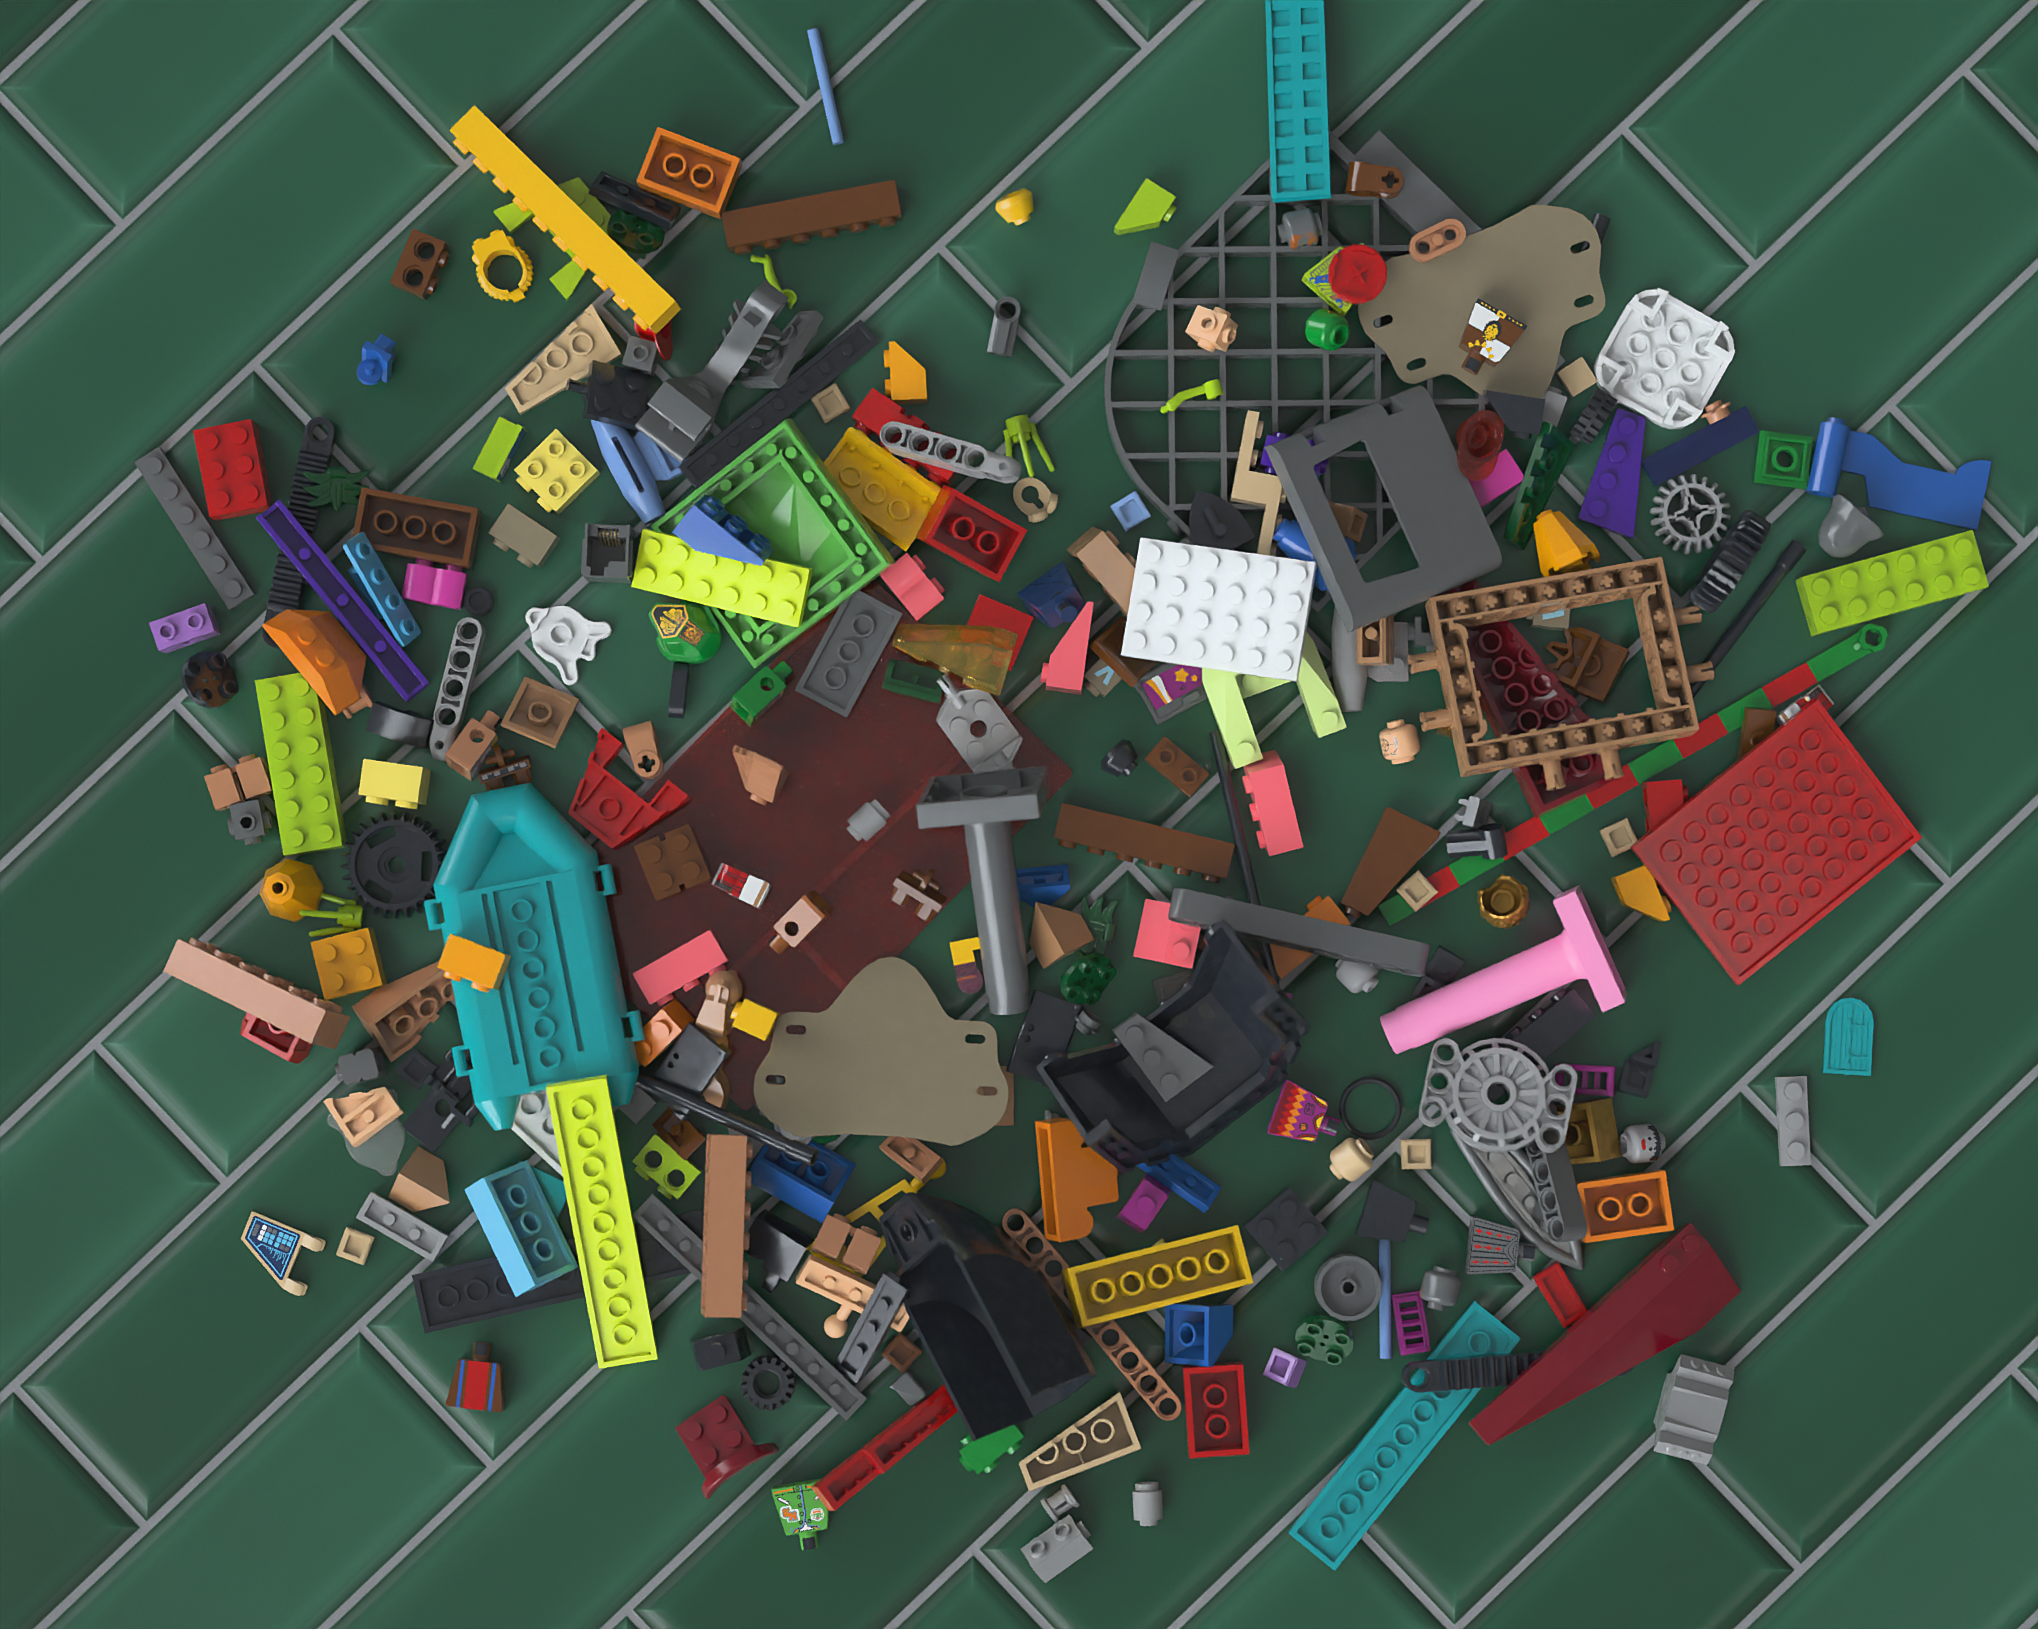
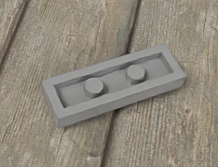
M1807 1076L1775 1077L1779 1166L1811 1165Z
M373 1191L370 1192L356 1216L357 1219L432 1262L435 1261L449 1237L448 1234Z

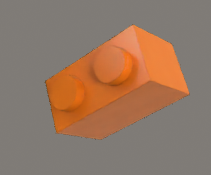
M676 999L663 1007L643 1027L645 1040L634 1042L637 1060L644 1067L658 1058L681 1035L689 1022L693 1023L695 1021L693 1016Z

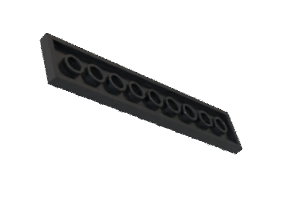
M703 1209L675 1215L703 1242ZM640 1223L634 1224L645 1283L691 1273ZM575 1238L566 1241L579 1267L517 1297L496 1256L412 1275L424 1333L585 1297Z

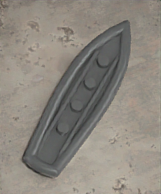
M1458 1125V1127L1464 1134H1466L1470 1138H1473V1136L1468 1134L1460 1125ZM1451 1129V1135L1475 1174L1515 1229L1520 1230V1234L1527 1241L1535 1244V1247L1545 1255L1562 1264L1582 1270L1584 1262L1580 1240L1555 1243L1551 1241L1547 1234L1528 1156L1520 1148L1504 1153L1479 1150L1465 1143ZM1478 1140V1142L1483 1143L1485 1145L1497 1146L1496 1143H1487ZM1514 1141L1506 1142L1504 1146L1513 1145L1516 1143Z

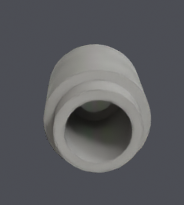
M874 799L870 803L866 802L847 819L850 826L846 829L858 842L862 838L867 842L887 824L886 820L890 817V814Z
M1146 1481L1135 1483V1490L1132 1491L1134 1520L1140 1521V1526L1158 1525V1520L1163 1519L1162 1489H1159V1482Z

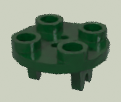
M623 209L609 218L607 225L608 236L622 249L633 253H640L639 258L645 260L647 254L657 251L663 245L665 238L664 228Z
M1079 950L1076 954L1079 960L1073 963L1060 978L1062 980L1061 992L1063 997L1072 1004L1086 1003L1087 1005H1093L1100 1000L1101 993L1108 986L1110 980L1115 977L1117 970L1112 965L1111 960L1102 953L1090 954L1086 952L1085 954Z
M1313 1312L1312 1316L1302 1320L1297 1326L1295 1336L1297 1352L1303 1356H1310L1316 1360L1325 1361L1330 1365L1341 1364L1342 1359L1346 1358L1353 1350L1355 1338L1352 1330L1347 1326L1348 1323Z

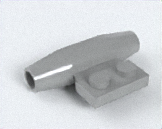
M1335 606L1331 627L1332 678L1335 694L1341 712L1363 711L1367 677L1377 682L1409 681L1407 622H1394V665L1357 664V630L1347 633Z

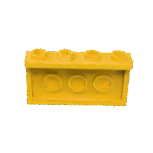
M849 427L824 461V464L869 526L904 551H907L916 539V535L936 500L941 487L917 473L916 469L911 465L904 464L894 457L887 448L880 447L871 441L864 432Z

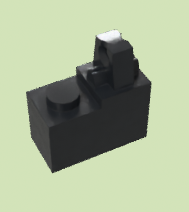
M766 1209L755 1218L748 1230L749 1249L746 1250L751 1257L765 1261L762 1267L769 1274L761 1287L772 1293L780 1281L787 1283L795 1275L815 1241Z

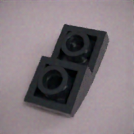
M377 701L372 704L366 730L398 742L427 748L434 720L414 711H402Z

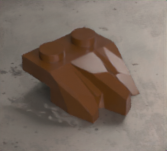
M1582 627L1564 630V635L1567 638L1566 644L1551 641L1544 647L1556 656L1558 660L1556 663H1549L1546 667L1570 690L1605 705L1629 656V650L1604 640L1600 634Z

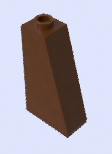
M1385 807L1339 904L1345 906L1343 911L1358 919L1361 914L1368 916L1438 839L1441 832L1398 811Z

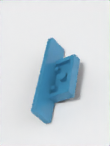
M358 533L343 545V549L353 564L348 569V572L374 616L378 620L385 619L400 647L406 646L421 634V630L365 533Z

